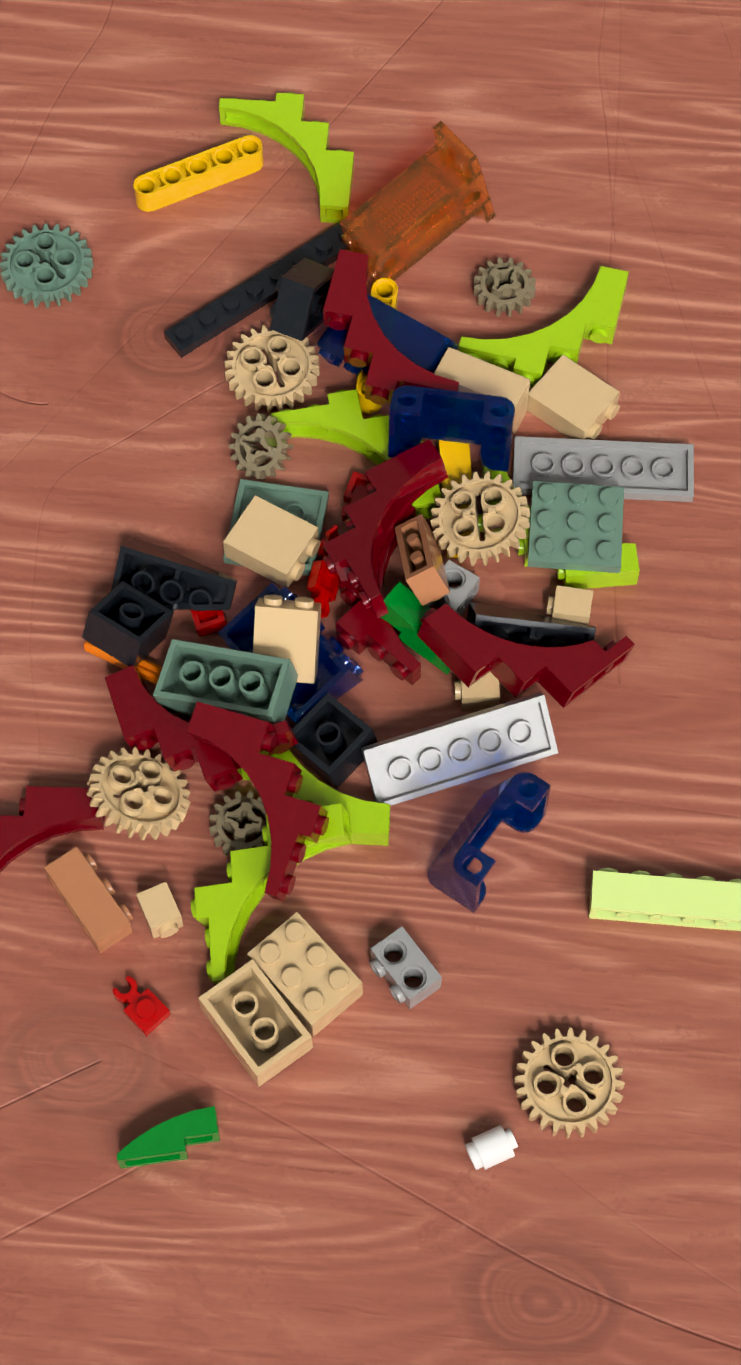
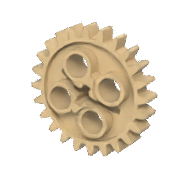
M262 325V333H257L252 328L251 337L241 334V343L233 342V351H227L228 360L224 364L225 378L228 381L229 390L235 391V398L237 400L244 397L245 406L254 402L256 411L262 405L266 406L267 413H270L272 406H277L279 411L283 410V404H287L293 409V400L296 399L303 403L304 394L311 395L312 386H317V376H320L319 356L315 355V346H309V339L307 337L303 341H299L274 330L268 331L266 326ZM261 350H265L270 365H267V358ZM274 372H277L278 380L283 387H280L277 383L276 375Z
M477 471L474 472L472 480H468L465 475H462L461 484L453 480L451 481V491L445 488L441 489L444 499L435 498L437 508L431 509L434 519L430 520L432 529H434V538L439 540L441 550L447 548L450 558L458 553L459 563H462L467 557L470 558L471 566L475 565L477 559H482L484 566H486L489 557H493L498 563L500 553L510 557L509 547L512 546L519 549L520 544L517 538L526 539L527 537L525 529L530 528L528 519L530 517L529 507H526L528 506L527 498L522 496L520 487L514 488L511 479L503 484L502 474H498L494 480L491 479L489 471L486 472L484 478H479ZM478 495L481 496L484 541H480L476 507V496ZM491 501H500L496 505H489ZM461 505H470L466 509H458ZM496 527H501V528H503V529H502L501 531H499V532H492V531H491L492 529H494V528H496ZM463 532H473L469 536H461Z
M123 747L118 755L110 751L107 758L102 756L98 764L94 765L87 785L90 786L87 796L92 797L89 804L90 807H99L96 817L106 816L105 826L113 823L116 824V833H120L125 829L127 830L128 838H132L134 832L139 833L141 840H145L147 834L150 833L151 837L157 840L160 832L168 836L171 829L177 830L180 822H183L191 803L188 800L191 792L184 789L187 780H178L181 771H171L167 762L165 764L161 763V754L152 758L150 757V751L146 749L144 754L140 755L136 747L133 748L131 754H128Z
M569 1028L566 1037H562L559 1029H555L554 1039L552 1040L547 1034L543 1033L541 1038L542 1045L532 1041L530 1047L533 1053L523 1051L522 1058L526 1063L517 1064L516 1070L523 1075L516 1076L514 1084L523 1087L516 1090V1097L526 1098L522 1102L520 1109H532L528 1120L531 1122L540 1118L539 1129L541 1131L548 1124L551 1125L552 1136H556L559 1129H564L566 1139H569L572 1130L576 1129L578 1135L582 1138L587 1126L593 1133H596L598 1129L596 1121L606 1126L609 1122L606 1113L615 1115L618 1110L612 1102L621 1103L623 1098L620 1093L616 1092L622 1090L625 1082L616 1079L622 1075L623 1068H613L618 1060V1056L607 1057L610 1046L607 1044L599 1048L597 1046L598 1036H595L591 1041L586 1040V1030H583L578 1038L574 1037L572 1028ZM560 1054L568 1055L572 1060V1064L561 1066L556 1062L555 1057ZM547 1066L551 1068L552 1072L545 1071L543 1067ZM588 1072L597 1073L601 1078V1082L590 1084L585 1080L584 1074ZM570 1078L574 1079V1085H570L569 1088L563 1085L564 1081H568ZM541 1082H549L554 1086L555 1091L550 1094H544L539 1091L537 1085ZM587 1094H593L596 1098L592 1100L588 1098ZM576 1099L583 1104L584 1109L580 1112H573L568 1109L566 1103L569 1100Z

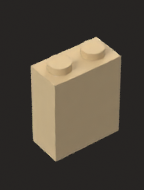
M562 355L530 390L527 411L569 439L594 440L601 432L602 424L607 419L612 420L618 413L620 405H618L620 392Z
M256 495L223 541L225 557L287 589L293 580L298 581L305 569V562L309 556L314 557L321 544L318 527Z
M265 595L264 598H259L255 605L253 653L290 659L298 674L297 682L314 684L318 673L321 603H316L312 598L299 597L295 601L283 600V597L279 595Z

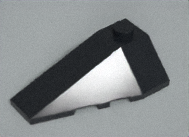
M132 538L120 547L111 591L124 581L172 611L193 609L194 611L230 610L237 580L166 548Z
M469 602L466 617L468 622L494 636L518 644L537 647L578 645L594 640L596 633L595 626L496 605Z

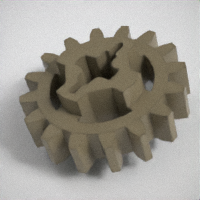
M501 257L498 258L497 264L487 261L486 269L480 267L478 269V276H474L473 295L478 297L477 304L479 306L486 304L485 312L487 313L492 309L496 310V316L498 317L502 311L506 312L508 317H511L512 310H516L521 314L523 305L530 307L531 298H535L536 279L531 277L532 270H523L524 263L522 261L514 265L513 258H509L507 263H503Z
M257 414L256 418L247 416V424L239 422L237 424L240 430L239 433H231V436L236 441L234 444H230L229 448L234 449L236 453L230 458L233 461H239L236 469L239 471L246 470L245 476L254 477L255 475L257 479H265L266 475L268 477H276L275 469L284 471L286 468L282 462L284 460L291 461L292 457L286 454L287 450L294 448V445L287 443V439L292 434L283 432L286 424L277 422V417L270 415L266 417L265 414ZM254 442L260 443L261 445H263V448L268 449V451L262 450L261 448H259L258 445L254 444ZM273 458L268 464H266L267 460Z
M236 791V799L233 800L227 795L224 796L225 805L215 804L214 808L217 815H210L209 817L210 824L214 825L209 828L210 836L215 837L214 845L216 848L223 846L222 850L225 856L230 854V851L265 845L262 829L263 826H267L266 811L261 797H258L257 800L253 799V791H249L246 797H242L241 793ZM254 810L260 813L262 817H257ZM243 823H249L245 825V828H239L243 826ZM223 830H226L227 834H232L234 841L229 839Z

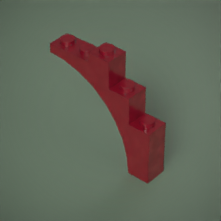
M340 249L323 309L324 325L334 330H348L344 345V362H348L355 367H370L365 383V399L379 405L386 403L395 405L397 395H402L409 400L421 399L431 401L438 406L450 405L456 407L459 396V382L438 376L416 365L400 353L383 334L373 316L367 297L369 255Z
M430 439L365 471L369 484L365 485L368 495L344 507L348 517L344 524L348 531L323 543L327 554L323 561L329 573L332 575L336 572L342 583L349 580L353 589L359 587L361 592L358 593V596L366 610L372 608L377 619L389 613L381 595L378 578L380 557L388 535L396 521L414 501L427 490L448 478L443 459Z
M411 505L396 521L386 539L380 557L378 578L383 600L384 577L390 558L398 546L395 527L415 517V508ZM340 580V596L352 608L336 622L338 642L345 649H352L358 655L367 648L376 660H383L388 664L390 670L398 679H405L413 685L421 678V663L404 647L391 624L381 617L377 619L372 608L367 610L364 608L358 596V593L361 592L360 588L353 589L349 580L344 583Z
M133 665L104 677L124 740L132 750L136 747L138 751H144L152 748L159 742L164 760L174 772L189 769L196 762H199L204 779L213 791L231 788L236 782L243 780L240 771L241 767L235 760L219 749L195 740L186 732L189 726L188 722L172 715L152 698L144 679ZM286 720L272 724L276 729L277 742L274 750L269 752L267 756L282 754L288 751L290 747L298 744L295 733Z
M197 701L186 732L195 740L213 746L235 760L247 773L259 792L268 816L271 836L270 871L264 893L273 899L284 902L286 895L292 893L296 877L293 874L297 863L300 864L304 859L306 853L304 842L308 840L318 843L320 835L324 836L329 824L328 812L321 805L293 797L294 793L298 794L303 782L302 770L295 763L267 756L269 752L274 750L277 742L276 729L269 722Z
M26 786L25 797H21L19 802L20 816L0 815V873L13 860L26 851L52 838L79 831L104 830L105 816L96 817L99 807H90L89 805L92 797L87 796L89 788Z

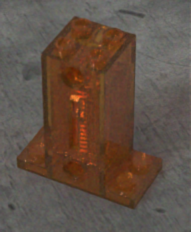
M442 121L432 127L436 138L434 141L435 146L339 223L344 233L341 238L349 248L347 251L369 255L368 276L374 282L380 278H389L395 281L473 216L478 217L480 215L487 223L496 216L477 156Z

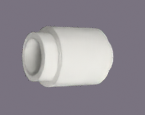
M501 1125L472 1137V1142L465 1144L468 1155L476 1170L482 1167L486 1170L514 1157L513 1149L518 1147L511 1129L504 1130Z

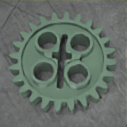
M45 223L43 230H38L33 225L32 233H28L23 229L22 238L13 236L14 245L6 244L7 253H1L2 262L0 263L2 281L5 283L7 291H12L15 299L22 296L23 304L25 305L30 300H33L35 308L39 306L40 302H44L46 308H49L51 301H55L58 306H61V299L65 298L71 302L72 293L80 296V286L88 287L87 279L93 277L91 269L94 268L91 249L88 248L86 240H80L78 232L71 235L70 227L65 228L61 232L59 224H56L53 230H49L47 223Z

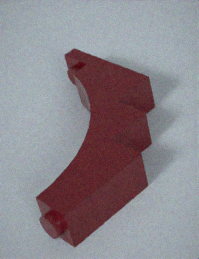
M444 604L437 610L432 608L426 612L420 620L422 625L417 634L468 688L491 672L515 698L538 682L563 708L624 662L635 645L627 636L617 643L614 640L611 641L604 648L595 640L566 647H537L518 644L483 631L457 614L448 604Z

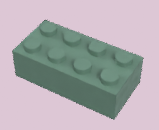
M172 639L153 696L158 704L170 713L192 716L198 701L264 720L272 725L285 721L298 674L290 659Z

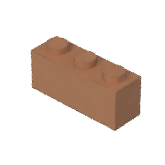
M420 514L396 526L395 532L405 580L421 605L424 606L432 601H437L450 593L439 542L435 540L433 531L423 515Z
M76 846L45 866L44 870L50 883L101 954L133 933L130 924L133 917L124 903L118 905L112 896L116 893L106 878L100 880L94 872L98 867L89 853L83 855Z

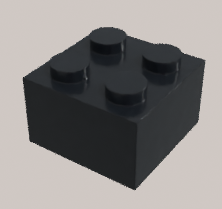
M304 258L298 264L293 265L286 274L281 275L276 284V291L278 292L277 301L273 303L270 310V317L273 318L270 329L303 341L323 323V309L334 269Z
M122 581L89 611L82 638L128 667L132 665L136 667L166 638L174 612Z
M327 693L292 729L298 744L290 747V750L297 758L337 790L364 761L361 747L377 743L378 740L372 728Z

